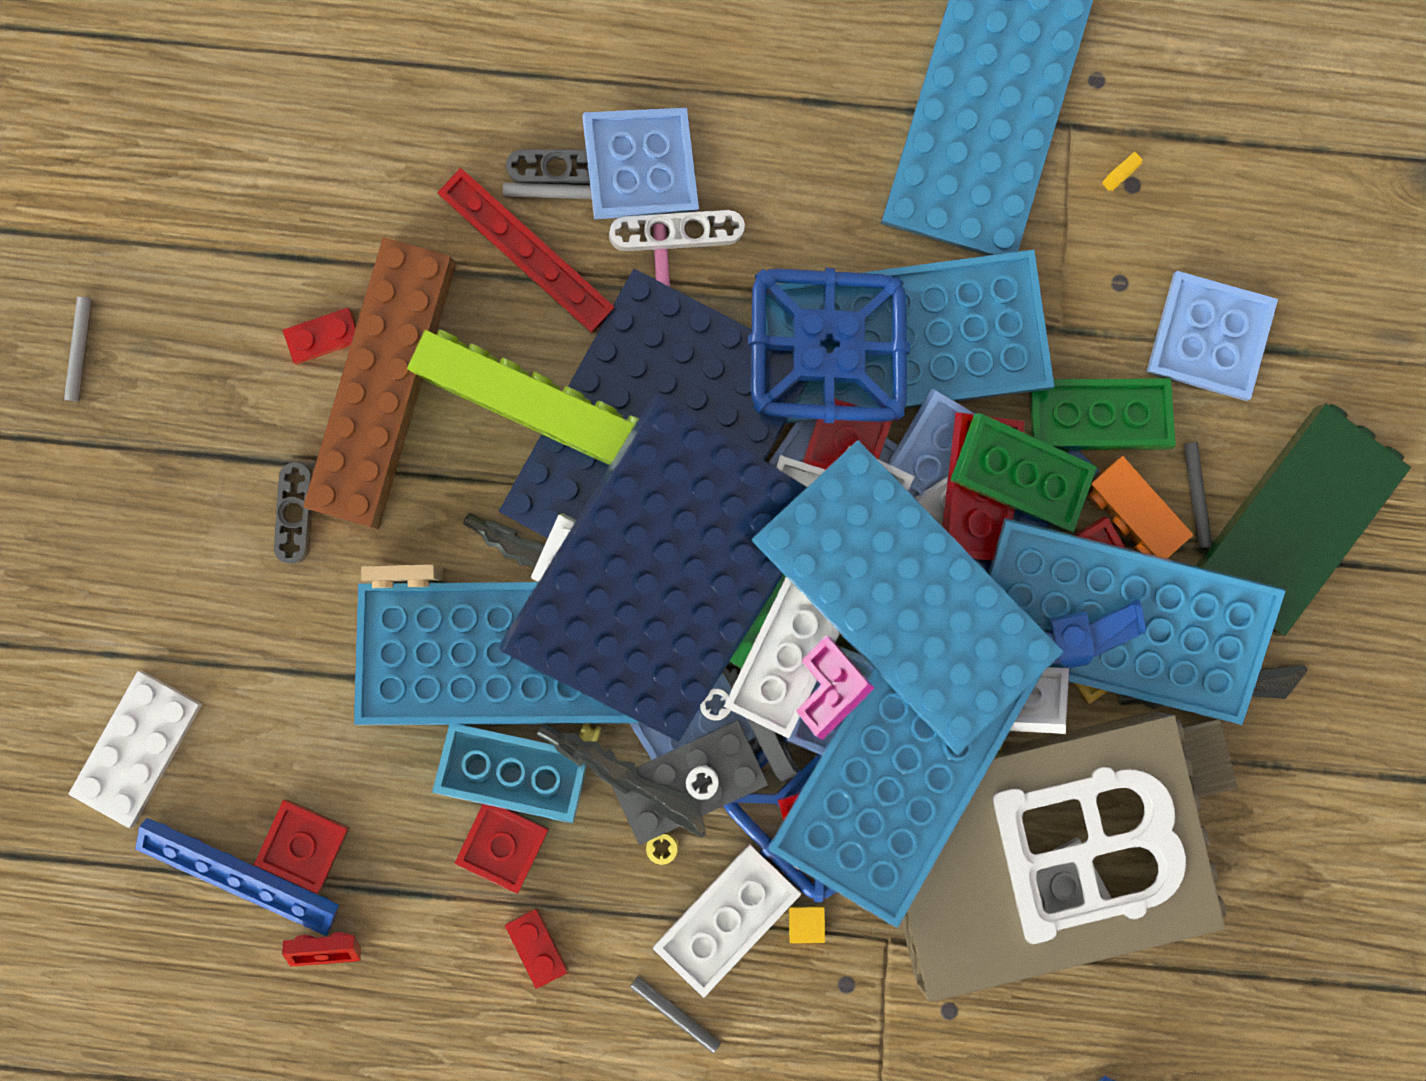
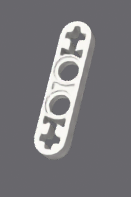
M731 210L624 216L613 221L610 227L609 239L613 247L619 251L731 245L740 240L744 232L745 223L739 213ZM709 220L714 221L713 227H721L725 220H730L731 225L737 226V229H734L731 236L727 235L726 230H715L713 233L714 237L710 238ZM690 221H697L703 226L704 233L700 238H690L686 235L684 226ZM656 223L666 225L670 232L668 238L662 241L653 239L650 235L652 225ZM639 224H645L644 239L646 242L639 241L641 234L631 235L629 242H623L621 236L615 235V233L620 232L621 226H627L628 232H639Z

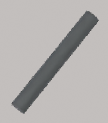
M1198 442L1184 444L1197 544L1198 548L1212 546Z
M639 976L632 982L630 988L711 1053L717 1050L721 1044L720 1040Z

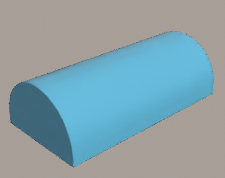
M449 724L432 792L574 823L587 766L582 764L579 767L558 752L552 744L459 724ZM577 750L589 757V752Z

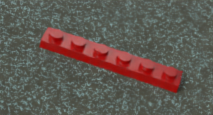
M461 167L437 192L449 206L591 334L600 327L615 308Z

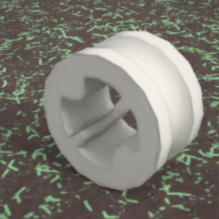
M714 688L700 705V709L705 717L717 721L727 717L731 710L720 708L719 714H711V708L706 709L705 703L712 700L713 694L721 695V701L724 699L727 701L729 697L728 693L724 690Z
M705 765L693 768L686 780V788L689 794L700 800L712 797L719 785L716 772L711 767ZM698 773H706L705 778L709 775L713 783L708 785V791L700 792V787L696 790L692 782L697 780Z

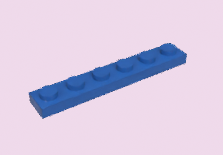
M146 818L140 825L135 850L324 936H327L332 929L339 904L330 901L328 898L314 894L290 881L281 879L259 867L237 859L229 853L222 852L202 843L196 838H191L171 829L166 824Z

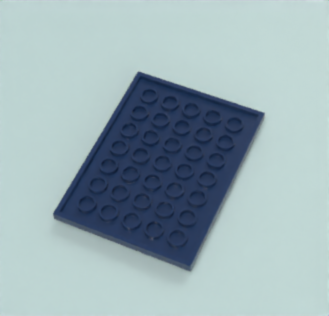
M633 269L613 305L615 308L603 322L568 387L584 394L585 398L592 401L591 405L595 406L597 401H600L617 409L616 412L623 415L622 419L627 420L629 415L639 419L655 393L765 461L788 418L773 417L764 413L758 414L753 409L755 404L751 396V348L748 346V336L752 334V329ZM766 350L765 394L770 392L792 372L793 351ZM797 381L775 403L797 404L809 381ZM541 434L499 512L548 538L559 514L564 513L577 520L610 465Z
M654 393L498 648L502 653L679 742L700 709V705L707 698L783 576V573L754 544L752 539L798 497L807 486Z

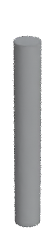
M503 183L504 197L592 199L590 185Z
M77 297L64 394V400L79 401L92 300L87 297Z

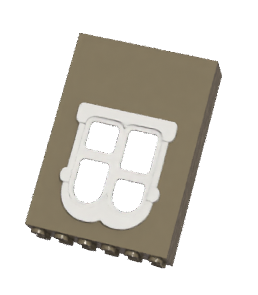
M1151 711L1067 731L1066 734L1059 733L1005 746L997 752L902 920L916 985L929 1003L1225 929L1223 918L1226 917V908L1222 898L1217 896L1214 882L1218 881V874L1214 863L1209 861L1206 847L1210 845L1209 836L1206 828L1200 824L1198 812L1201 811V802L1197 792L1192 790L1189 776L1193 775L1192 764L1189 757L1184 755L1181 741H1184V730L1180 721L1176 720L1175 715ZM1116 788L1134 790L1141 796L1144 803L1145 814L1142 822L1136 829L1127 833L1106 836L1103 832L1096 803L1097 795ZM1078 799L1082 806L1088 831L1087 841L1082 844L1041 854H1032L1028 847L1022 814L1029 809ZM1130 847H1143L1155 856L1158 862V875L1150 888L1108 900L1100 897L1092 865L1094 857ZM1069 862L1075 863L1078 868L1085 898L1083 905L1051 914L1045 913L1036 881V873L1044 868Z

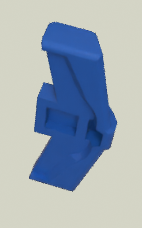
M1136 599L1132 603L1090 623L1085 611L1050 618L1052 631H1044L1063 651L1052 665H1064L1066 668L1071 669L1088 665L1094 657L1146 632V624L1142 604L1139 599Z

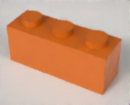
M1124 456L1114 459L1093 478L1087 498L1097 509L1102 510L1104 508L1113 518L1110 522L1114 529L1123 537L1128 535L1136 544L1134 547L1135 551L1167 559L1193 536V533Z

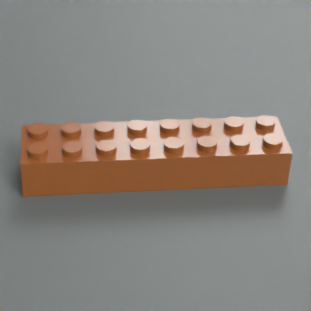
M385 237L382 238L303 508L379 529L423 381L421 377L408 370L407 367L424 331L437 333L457 265L451 256Z

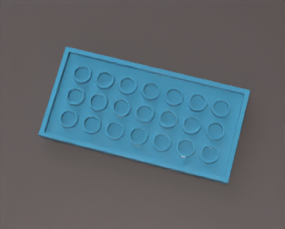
M948 0L881 224L986 256L1018 252L1093 0Z
M1034 250L862 272L884 274L893 278L899 277L904 282L907 342L910 343V354L907 355V402L905 408L922 406L931 389L938 391L955 402L1054 388ZM777 284L801 309L824 310V285ZM835 286L834 310L859 312L884 289ZM766 293V334L768 336L793 337V319ZM892 297L865 321V341L893 342ZM826 338L824 342H819L820 346L826 348V353H832L834 348L838 347L837 343L833 342L832 339ZM865 355V373L893 399V356ZM809 381L797 404L822 405L823 382ZM834 382V398L861 407L880 408L857 383ZM788 418L785 424L802 421H813L816 419Z
M856 441L752 539L754 544L956 755L962 752L1063 653L1061 648L859 441Z
M1007 518L1004 519L989 575L1043 631H1052L1050 618L1085 611L1090 623L1132 603L1133 600L1139 599L1142 604L1146 632L1094 657L1088 665L1069 669V681L1243 725L1286 592L1281 587ZM1051 664V665L1049 666V667H1056V668H1066L1064 665H1052V664Z
M538 582L429 583V587H408V583H394V588H372V583L358 584L354 725L640 724V722L502 653L498 648Z
M873 668L867 679L875 688L842 720L767 850L898 928L1041 674L962 752L956 755Z

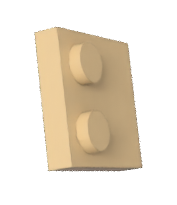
M433 564L361 566V581L372 582V588H394V582L407 581L408 587H429V581H444V566Z

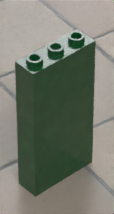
M1326 403L1314 407L1214 540L1212 546L1208 548L1196 564L1197 567L1283 588L1286 592L1272 632L1274 636H1286L1412 468L1403 461L1404 456L1392 447L1381 445L1375 440L1376 435L1364 426L1353 424L1347 419V413L1334 404L1328 405Z

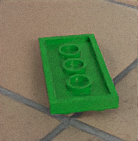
M1171 378L1053 379V389L1029 392L1031 436L1060 450L1173 449L1176 446Z
M974 414L950 481L1065 532L1074 533L1097 466L984 414Z

